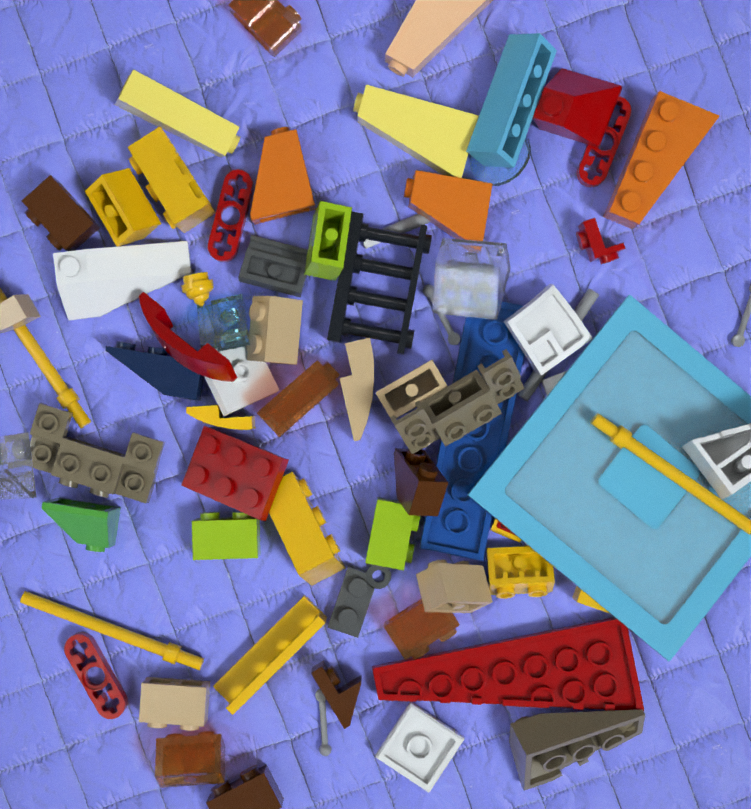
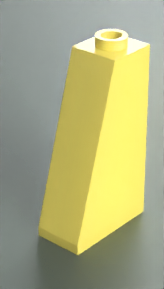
M134 69L128 76L114 104L155 126H161L162 129L220 158L226 156L227 152L232 154L240 140V136L236 135L240 128L239 126Z
M370 85L365 86L363 94H357L353 112L358 113L359 124L438 173L462 178L468 157L466 150L479 115Z

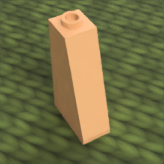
M416 0L385 53V62L389 64L388 68L399 76L404 77L407 74L413 78L493 0Z

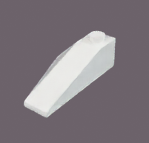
M188 241L53 253L57 288L69 321L102 317L124 304L137 300L143 292L146 294L192 274Z

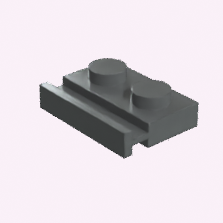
M251 235L238 276L239 282L301 298L307 278L304 272L308 250Z

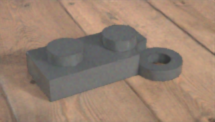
M348 565L328 628L358 638L374 588H385L391 581L390 569L388 567L371 565L367 571ZM376 570H381L385 574V578L380 582L375 581L372 577L373 572Z

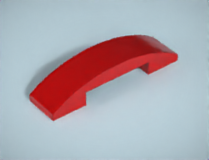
M144 292L139 295L140 305L147 322L161 346L172 358L189 370L211 379L234 382L238 378L229 359L208 343L199 351H196L170 330L173 324L160 304Z

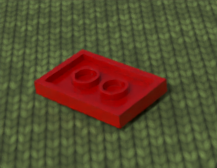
M204 426L181 486L256 519L266 521L289 459L211 427Z

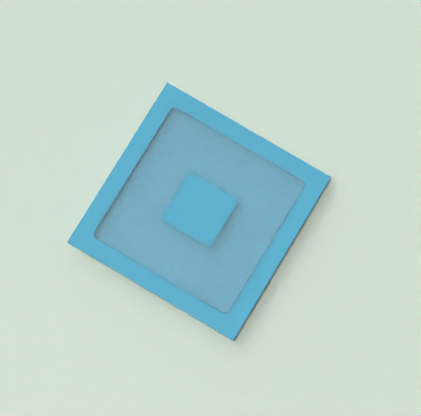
M629 294L467 495L670 662L751 557V534L749 535L625 447L621 449L610 442L609 436L590 424V422L599 413L616 426L622 425L632 432L633 438L719 497L682 446L696 438L706 437L727 429L750 424L751 396ZM750 481L734 494L722 500L751 520Z

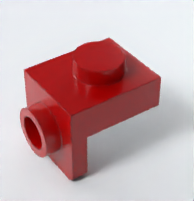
M595 218L583 221L578 226L580 231L576 232L577 241L581 250L586 249L590 262L599 259L602 265L619 259L618 253L626 249L624 242L605 248Z

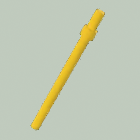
M0 288V303L8 298ZM24 325L13 329L57 393L58 397L56 399L62 408L68 409L69 412L73 413L72 417L81 429L90 424L91 420L78 402L80 398L73 388H68L27 326Z
M599 413L592 418L590 424L609 436L610 442L620 449L625 447L749 535L751 534V520L633 438L632 432L622 425L616 426Z
M24 591L20 603L162 656L163 661L175 665L178 662L199 671L203 665L204 658L181 650L182 646L169 642L167 645Z

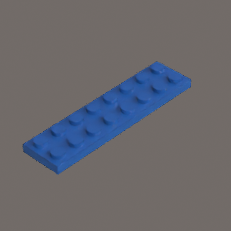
M470 295L452 384L475 370L481 375L477 366L482 364L484 368H487L504 358L502 351L506 349L512 356L521 374L524 353L503 321L521 309L523 305ZM516 394L498 404L502 414L493 418L490 422L483 424L446 447L441 440L436 466L449 483L439 515L425 517L420 542L421 549L480 561L484 560L492 515L467 494L506 447Z

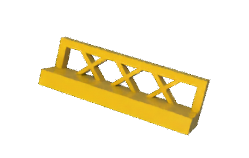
M306 595L214 684L213 687L229 702L226 709L232 715L326 623L327 616Z

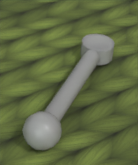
M430 284L425 285L423 294L429 297L449 335L447 339L449 344H459L460 335L454 333L434 295V286Z
M751 285L749 287L750 296L738 332L731 338V343L735 347H741L745 343L743 335L751 314Z
M318 689L315 697L319 701L322 741L319 752L323 756H328L332 749L328 744L325 704L327 699L321 689Z

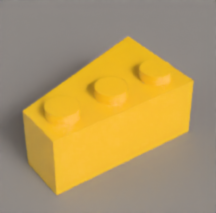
M161 126L128 146L132 157L128 158L129 162L138 175L142 173L145 175L149 182L145 187L155 202L160 200L166 210L163 212V215L172 229L177 227L183 233H186L216 214Z
M291 472L282 477L269 514L298 575L313 586L346 568L338 555L340 548L332 534L328 535L323 526L327 523L319 506L313 507L309 499L313 493L305 478L299 480Z

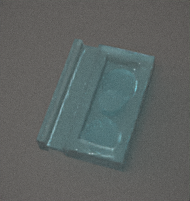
M242 294L212 300L211 305H197L201 348L208 343L220 352L250 345L246 309Z

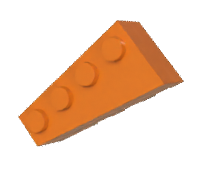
M659 91L650 102L603 217L630 229L639 225L719 118V115Z

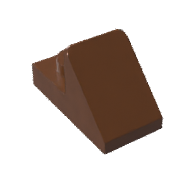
M323 660L312 667L311 674L345 729L351 724L362 682V675L339 687L338 684L341 683V679L333 666L327 667Z

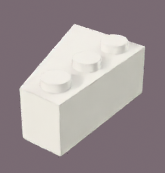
M751 423L706 437L696 438L682 446L721 500L734 494L751 481Z

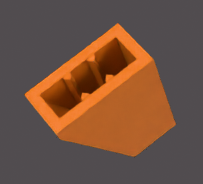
M289 127L277 128L271 131L270 136L264 138L250 212L254 225L316 210L296 129L290 130Z
M418 170L415 171L413 179L407 178L404 197L409 198V208L428 219L469 249L479 251L482 248L493 183Z

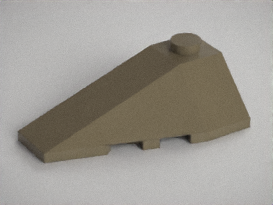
M641 709L544 713L532 717H521L514 723H511L509 743L523 790L534 788L563 776L560 770L576 761L579 766L589 762L588 758L600 748L604 751H609L641 734L645 720L644 711Z

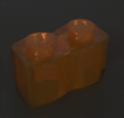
M233 0L228 4L232 15L273 57L279 54L302 32L301 24L299 23L302 18L298 12L290 5L284 7L278 0Z

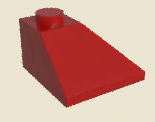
M561 68L544 87L533 119L539 130L599 148L620 96L622 86Z

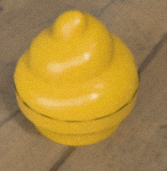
M208 272L182 277L184 285H181L182 292L189 299L194 300L195 304L203 306L209 298V292L214 288L213 279H209Z

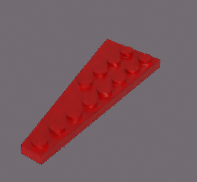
M615 617L372 666L378 700L472 703L474 705L502 704V706L538 708L567 707L580 710L588 708L604 709L605 711L642 709L644 711L628 628Z

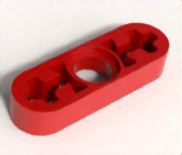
M619 96L616 105L620 106L619 112L624 115L619 116L615 120L613 127L607 126L605 134L612 138V148L603 151L587 144L577 168V178L586 187H596L605 180L632 111L631 105L621 96ZM595 156L607 158L606 162L601 159L597 165L596 171L600 173V176H595L592 180L588 179V172L584 170V167L589 168L593 164Z
M240 169L230 171L224 178L208 241L210 255L219 262H229L238 253L254 190V183L250 175ZM239 177H242L244 184L247 185L246 189H240L238 195L239 201L244 200L243 205L235 201H226L227 196L232 199L234 198L235 189L230 184L232 181L237 182ZM230 207L236 208L240 212V219L234 225H227L222 220L224 210ZM219 227L230 232L236 231L235 237L228 234L227 244L232 249L231 251H225L223 256H220L219 250L215 248V244L222 243L224 237L223 232H218Z
M86 632L75 633L66 641L64 646L67 659L98 713L106 719L118 718L128 705V697L94 637ZM75 640L79 643L86 642L88 647L84 650V653L88 659L93 655L96 660H92L84 668L80 663H83L86 658L82 652H74L73 648L77 645ZM91 667H99L104 671L105 679L102 683L94 684L89 680L88 671ZM108 683L112 686L107 690L110 698L119 699L116 711L113 707L107 708L105 706V703L108 701L105 692L101 695H98L96 692L102 690Z

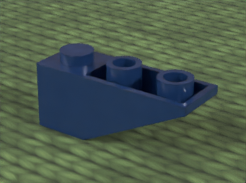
M119 341L116 342V347L106 346V352L163 395L201 400L204 376L184 367L171 356H167L165 349L148 346L147 353L135 351L136 344Z

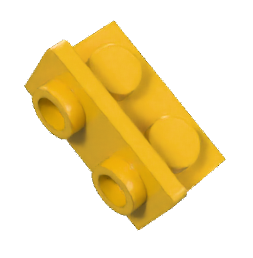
M531 547L487 548L488 586L491 595H496L497 598L501 599L512 598L515 594L542 597L553 591L555 583L554 568Z

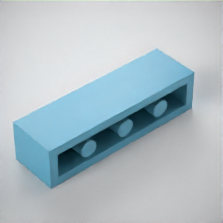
M540 33L509 34L466 150L483 166L515 168L557 52Z

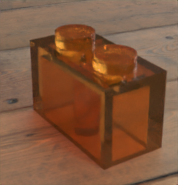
M422 598L384 622L385 630L405 660L411 656L414 660L423 656L430 650L428 645L438 639L444 642L457 633L455 628L460 625L454 613L425 612Z
M204 731L198 733L197 736H184L175 733L167 735L166 738H156L155 778L160 788L225 783V744L222 735L211 731Z

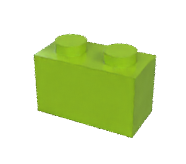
M324 201L319 202L313 214L304 275L333 281L337 280L344 267L352 207Z
M377 497L365 563L404 571L405 563L412 562L415 544H409L411 531H418L420 516L408 515L399 501Z
M240 511L232 512V517L220 518L219 512L200 513V518L192 521L193 560L258 558L261 555L260 520Z

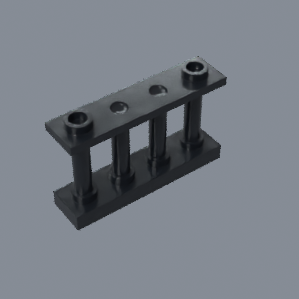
M351 211L344 267L338 277L327 340L341 343L342 336L348 337V334L393 342L399 344L397 354L403 355L405 348L411 349L415 330L409 329L422 253L429 254L432 235L426 234L427 225L422 224L419 236L368 227L369 223L363 222V213ZM367 239L415 248L413 268L364 259L363 255L357 254L359 241L366 242ZM360 271L410 280L407 299L357 290L356 286H351L353 273L360 274ZM354 303L402 311L404 312L401 331L351 322V318L345 317L347 305L354 306Z

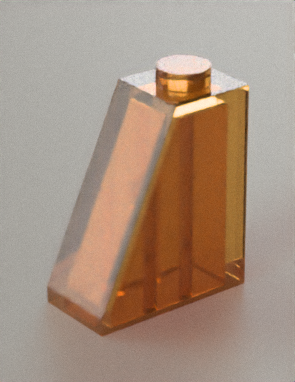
M317 360L260 409L257 414L278 437H283L340 385L336 380L340 374L328 361L322 365Z

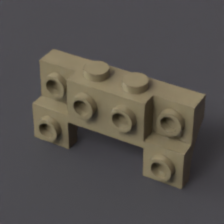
M507 349L502 351L504 358L487 368H484L482 364L478 365L477 367L481 375L475 370L426 400L415 402L417 409L397 420L394 415L390 417L411 454L426 448L438 439L442 440L445 447L461 439L464 435L502 414L498 404L525 389L520 380L521 375Z
M39 403L30 431L32 438L23 465L51 473L52 476L60 478L58 483L68 487L77 488L78 484L90 487L89 493L100 497L108 498L109 494H117L139 502L149 503L165 445L164 441L155 440L133 432L126 454L115 452L67 437L73 413Z

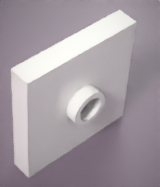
M249 334L215 348L230 360L238 377L234 382L205 377L223 416L280 391L266 362L247 360L246 342Z
M410 702L375 754V757L429 793L465 738L436 717Z

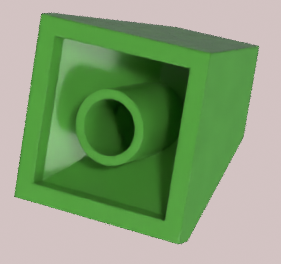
M55 498L42 502L41 509L76 543L85 544L86 550L105 552V548L115 545L121 507L64 498Z

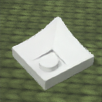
M553 284L546 286L526 305L503 321L536 374L541 376L593 339L578 315Z

